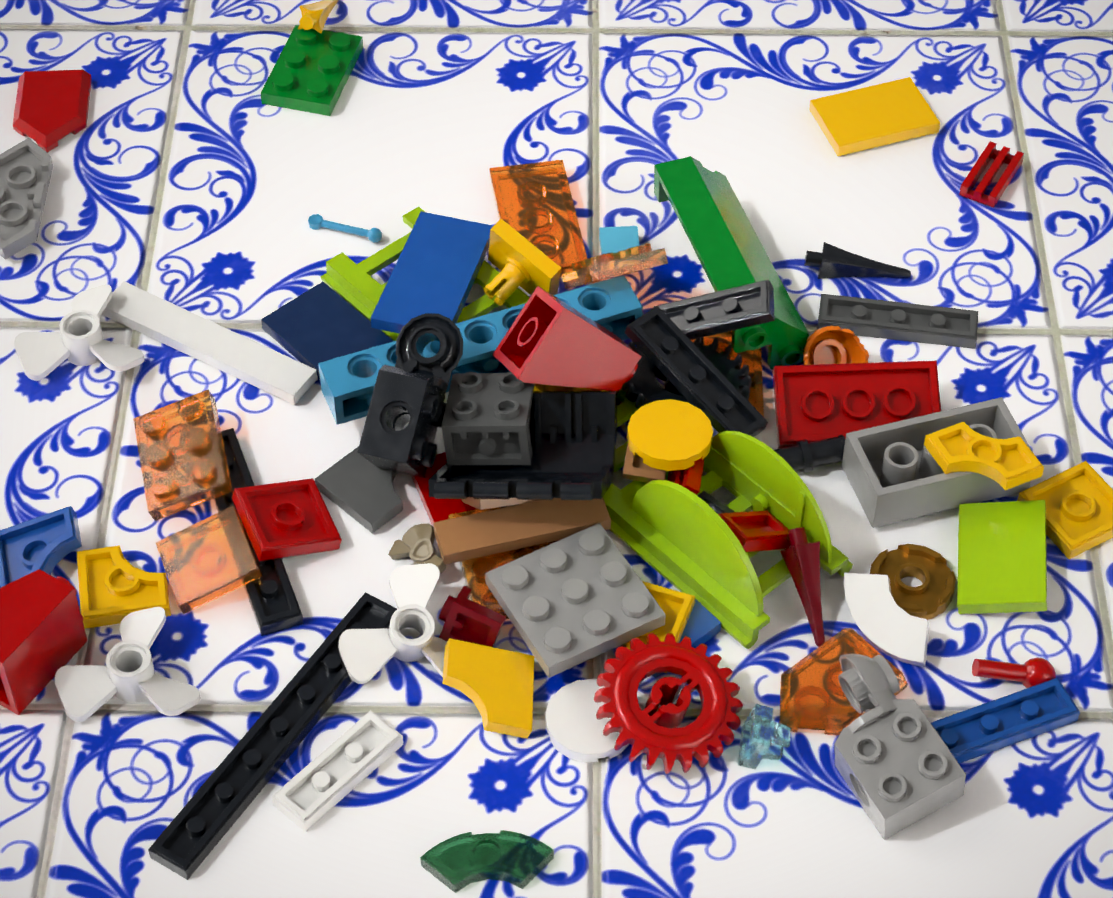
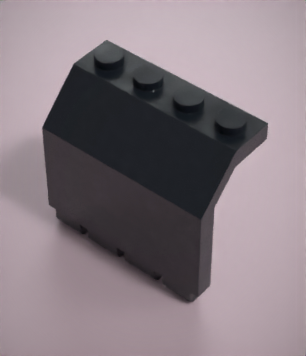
M534 391L529 416V430L533 453L531 465H448L446 459V464L428 480L429 497H435V499H466L467 497H473L474 499L509 500L510 498H517V500H553L554 498H561V500L602 499L613 482L617 440V391Z

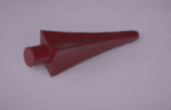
M805 527L788 530L791 547L781 550L780 553L803 604L817 647H823L825 645L820 587V541L808 543Z

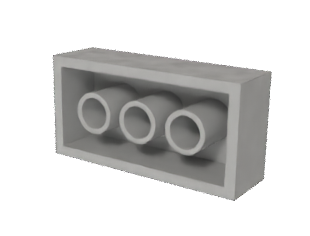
M996 398L846 433L842 468L871 527H880L958 508L959 504L992 500L1028 489L1031 481L1004 490L991 478L978 473L953 472L945 474L924 446L925 435L960 422H965L971 429L987 437L997 439L1021 437L1030 448L1003 398Z

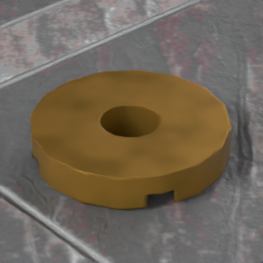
M915 544L898 545V549L889 552L886 549L879 553L871 564L870 574L888 575L892 597L896 604L911 616L927 620L932 619L943 613L952 602L956 581L953 570L951 572L947 566V560L940 553L926 546ZM904 577H915L923 584L911 587L904 584L901 579Z

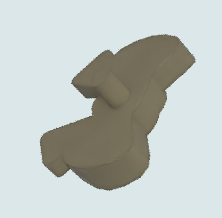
M429 523L411 527L403 535L402 540L394 542L388 554L393 560L410 556L414 562L411 565L434 564L438 567L440 574L447 567L444 565L443 560L437 556L435 546L433 545L435 540L434 527Z

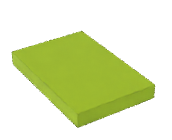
M1045 500L959 504L957 586L959 614L1047 611Z

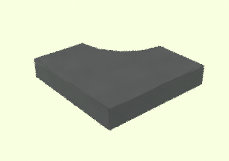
M357 447L316 477L315 483L322 494L373 534L403 511V501L393 489L395 475L398 472L376 467L357 453Z

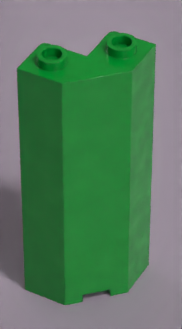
M691 156L655 164L654 194L659 203L670 201L714 291L717 292L768 279L773 286L775 321L733 330L731 346L734 352L740 353L747 350H756L769 345L767 363L771 370H773L774 366H790L803 363L804 347L810 334L726 175L717 170L714 172L703 167L699 160Z

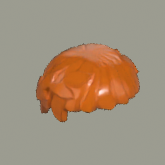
M826 326L815 330L808 337L803 353L804 365L868 363L869 358L868 351L864 349V345L860 343V339L855 336V333L849 329H842L839 326Z

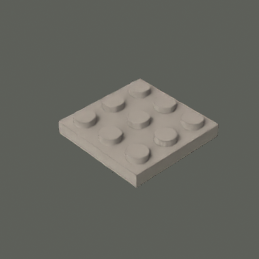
M600 523L485 573L486 585L548 678L629 642L632 638H637L665 625L666 614Z

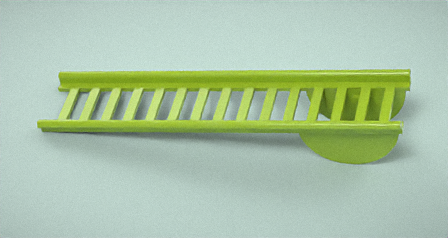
M418 206L402 216L403 222L413 229L420 212L425 211ZM411 232L358 264L341 252L326 261L327 273L321 276V280L371 322L370 318L387 282L382 285L379 284L371 275L398 260ZM484 260L474 284L478 283L484 288L500 272ZM517 288L505 300L503 305L507 308L527 303L530 297ZM485 294L462 309L457 323L486 315L499 306L494 302L496 297L494 296L490 299ZM381 330L393 341L397 340L399 333ZM622 389L617 391V399L622 402L617 405V428L628 421L638 410L635 407L636 402L629 401L625 397L626 392ZM724 431L713 436L709 454L704 459L703 470L707 474L702 477L700 492L697 495L679 484L667 481L669 471H666L665 480H653L648 483L634 480L622 489L611 483L603 499L611 518V529L609 530L680 592L695 596V599L721 622V627L743 647L749 649L758 640L759 630L770 623V617L763 611V597L789 579L791 575L784 559H782L757 577L750 558L760 551L746 552L724 520L704 500L698 497L702 491L711 494L723 486L737 497L726 505L733 511H768L789 530L805 527L808 543L820 541V567L831 576L834 573H838L841 577H844V572L849 573L853 564L846 555L832 545L824 516L812 493L795 470L778 453L760 440L742 432ZM628 441L615 451L614 473L624 466Z

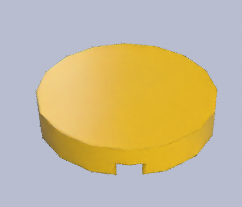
M673 399L657 400L641 406L631 416L627 427V440L629 450L635 456L636 452L638 456L643 458V463L649 467L665 471L685 470L694 466V461L701 457L703 460L709 454L713 440V429L710 419L701 409L694 405Z

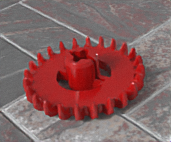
M649 633L646 640L647 644L639 638H632L630 649L623 646L618 647L615 652L616 659H607L604 663V670L606 672L601 673L597 677V685L599 687L604 686L605 688L596 691L594 701L606 704L599 707L596 718L598 720L611 718L603 729V735L608 736L610 733L619 732L620 735L615 742L614 749L617 751L621 747L631 744L630 762H633L642 753L647 754V770L652 769L657 759L661 758L664 763L665 774L670 773L675 760H679L683 772L687 773L692 766L693 756L699 761V766L704 768L709 761L708 750L713 753L715 758H719L723 753L721 741L727 746L732 744L734 740L732 730H737L741 724V720L736 714L742 710L743 704L739 699L734 698L739 693L740 686L734 682H727L731 678L733 671L727 667L719 669L718 665L722 657L718 654L710 657L706 656L708 646L703 643L696 648L691 647V638L685 636L681 643L676 642L675 636L672 633H667L662 642H660L656 634ZM663 672L682 676L680 679L663 677L657 680L648 696L645 709L641 710L637 691L645 678L655 673ZM697 690L702 705L700 715L687 726L676 728L681 724L688 710L692 697L691 693Z

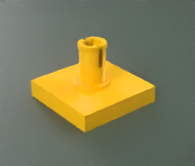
M500 219L490 229L488 260L500 269L501 272L483 288L485 294L490 299L495 296L494 302L499 306H502L505 300L519 286L530 295L533 294L537 286L552 295L558 294L561 267L503 219Z

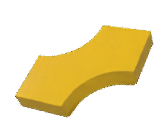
M960 422L925 435L924 446L945 474L953 472L978 473L991 478L1004 490L1042 477L1044 466L1021 437L1008 439L987 437L971 429L965 422Z

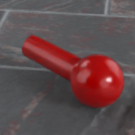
M1039 657L1031 658L1024 664L976 658L972 664L973 676L1022 682L1026 688L1056 678L1053 665L1048 660Z

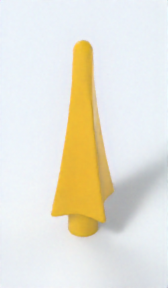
M322 0L312 4L300 5L302 18L299 21L298 29H314L322 33L330 12L339 0Z

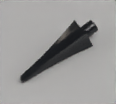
M826 242L823 243L822 253L807 250L804 260V266L819 268L818 279L838 277L909 278L911 276V271L908 269L878 262Z

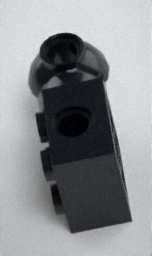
M425 313L414 317L402 327L396 340L397 360L395 367L384 365L379 369L357 453L378 468L425 478L427 468H432L435 463L437 444L434 443L437 428H442L446 403H444L445 393L451 372L457 367L463 355V338L460 329L450 318L435 313ZM440 341L438 353L433 357L425 358L423 356L425 346L429 342Z

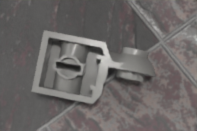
M843 654L839 658L843 672L838 676L840 686L856 712L862 713L865 711V713L843 728L834 744L835 767L885 840L964 795L966 773L914 699H897L894 693L900 690L899 682L893 669L882 655L878 654L870 658L860 654Z

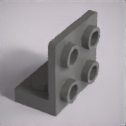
M467 372L453 374L441 426L447 465H531L533 453L529 430V416L535 384L524 383L511 372Z

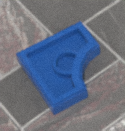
M72 506L0 530V588L38 569L51 575L54 567L68 553L82 547L77 514Z

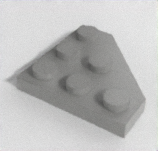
M30 138L0 154V255L5 260L37 241L53 170L51 156Z

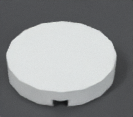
M597 679L577 680L561 687L551 697L545 712L546 730L555 749L569 759L584 763L598 762V758H605L609 755L611 759L620 755L629 745L627 744L616 751L614 745L620 733L615 732L610 733L608 736L603 735V729L611 718H603L601 720L596 718L599 707L606 704L594 701L596 691L605 688L604 686L599 687L597 685Z

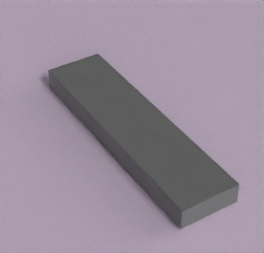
M821 294L817 329L826 326H839L842 329L853 331L856 336L975 349L979 311Z

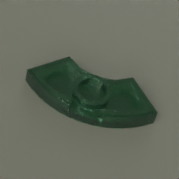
M500 830V833L472 835V832H467L451 837L429 849L420 857L421 867L454 893H457L470 883L487 879L507 881L524 889L554 859V849L533 837L513 831Z

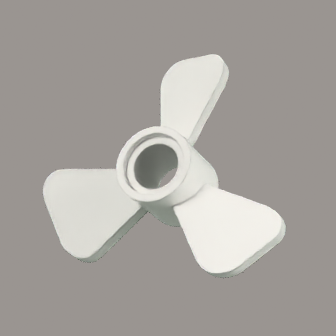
M105 284L78 293L71 302L72 312L66 314L60 321V332H21L15 337V351L24 373L29 379L34 381L44 379L66 359L78 366H89L101 361L107 368L113 371H126L145 361L141 350L103 339L99 318L112 298L113 293L110 285Z
M430 563L404 565L396 568L391 573L389 585L397 610L391 617L389 628L349 629L341 634L338 648L352 681L357 684L367 683L393 657L404 662H414L425 656L443 677L444 651L447 641L433 636L435 629L434 619L426 609L440 576V571L436 565ZM408 627L414 628L421 636L416 639H409L404 637L400 630Z
M162 607L135 611L122 619L120 623L122 642L109 650L106 656V665H66L57 670L55 685L65 712L71 720L76 722L85 721L114 695L127 703H137L148 698L160 713L167 716L180 715L200 702V692L195 686L155 674L149 649L166 621L165 610Z

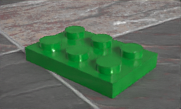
M295 25L261 91L262 104L331 116L363 50V37L323 30L322 33L314 29L299 30V25Z

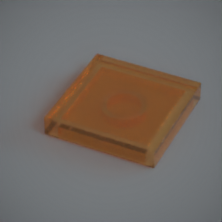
M234 506L156 542L177 605L183 614L262 577L242 522Z

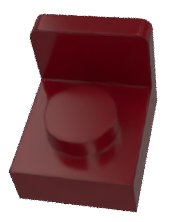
M464 585L457 597L449 595L442 607L438 619L445 623L439 638L444 641H448L451 638L494 647L506 616L469 600L472 589Z

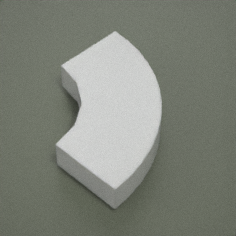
M844 572V590L847 605L855 623L864 636L877 649L891 658L907 664L925 667L929 634L928 620L911 616L896 604L891 595L888 575Z

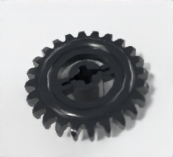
M718 336L708 346L704 345V337L696 339L693 342L696 347L748 400L752 379L748 375L749 366L745 364L741 368L742 355L738 354L734 360H730L732 353L731 344L724 351L717 352L719 345ZM633 342L628 344L642 357L637 363L638 366L634 376L624 383L621 389L626 392L625 397L629 401L636 402L635 407L637 409L657 400L673 399L690 403ZM656 378L665 382V389L662 386H660Z

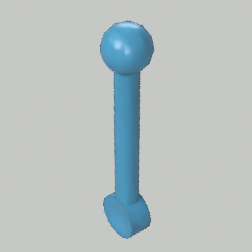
M313 214L308 218L309 227L313 230L324 227L368 237L373 243L382 239V232L378 228L368 230L323 220V217L319 214Z

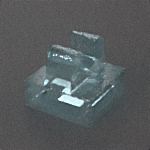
M755 704L741 728L739 766L755 770L762 758L780 760L783 755V747L788 748L790 746L791 728L772 720L773 708Z

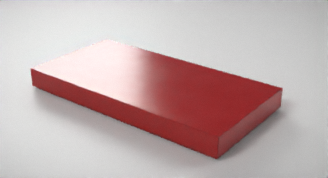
M937 360L774 366L772 370L778 449L794 446L798 440L807 439L808 443L838 437V435H843L846 439V433L941 411Z

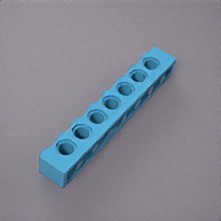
M624 275L553 295L611 331L622 341L630 339L625 334L627 325L643 315V306ZM526 303L455 323L460 329L463 338V355L457 367L451 372L446 393L449 392L452 376L456 373L510 372L492 354ZM396 341L318 363L321 390L337 425L367 416L379 369L384 365L395 367L397 360ZM440 341L429 342L423 350V356L425 358L435 356L440 349Z

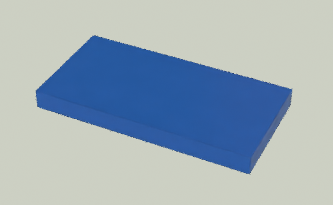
M421 211L370 318L371 328L400 333L402 327L412 318L425 313L440 314L457 323L489 250L490 229L493 225Z

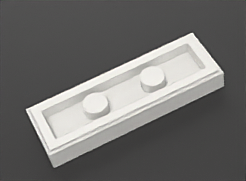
M370 710L272 796L273 806L306 832L404 745L403 735Z

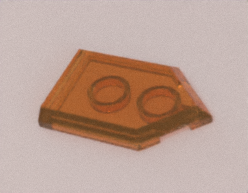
M844 628L781 674L779 731L797 732L798 729L824 730V734L840 735L843 728L865 713V711L862 713L856 712L842 691L838 676L843 673L839 661L840 656L843 654H860L873 658L878 654H882L852 628ZM886 659L899 682L900 690L894 693L896 696L907 688L908 683L903 673Z

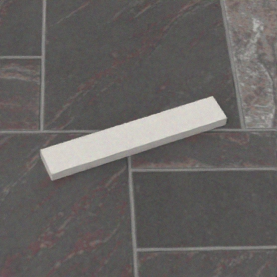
M125 281L112 292V298L102 315L293 405L318 380L316 369Z

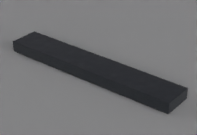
M234 428L194 438L198 458L261 636L304 624L303 615L282 558L258 560L233 503L234 488L255 486Z

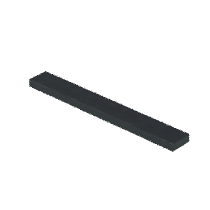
M366 592L151 845L148 849L151 859L187 880L352 681L338 648L341 634L349 629L389 628L391 617L397 608Z

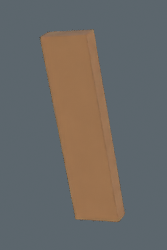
M554 498L553 500H538L434 522L433 526L444 565L558 541L598 523L605 530L611 529V518L603 498L593 500H561V498Z

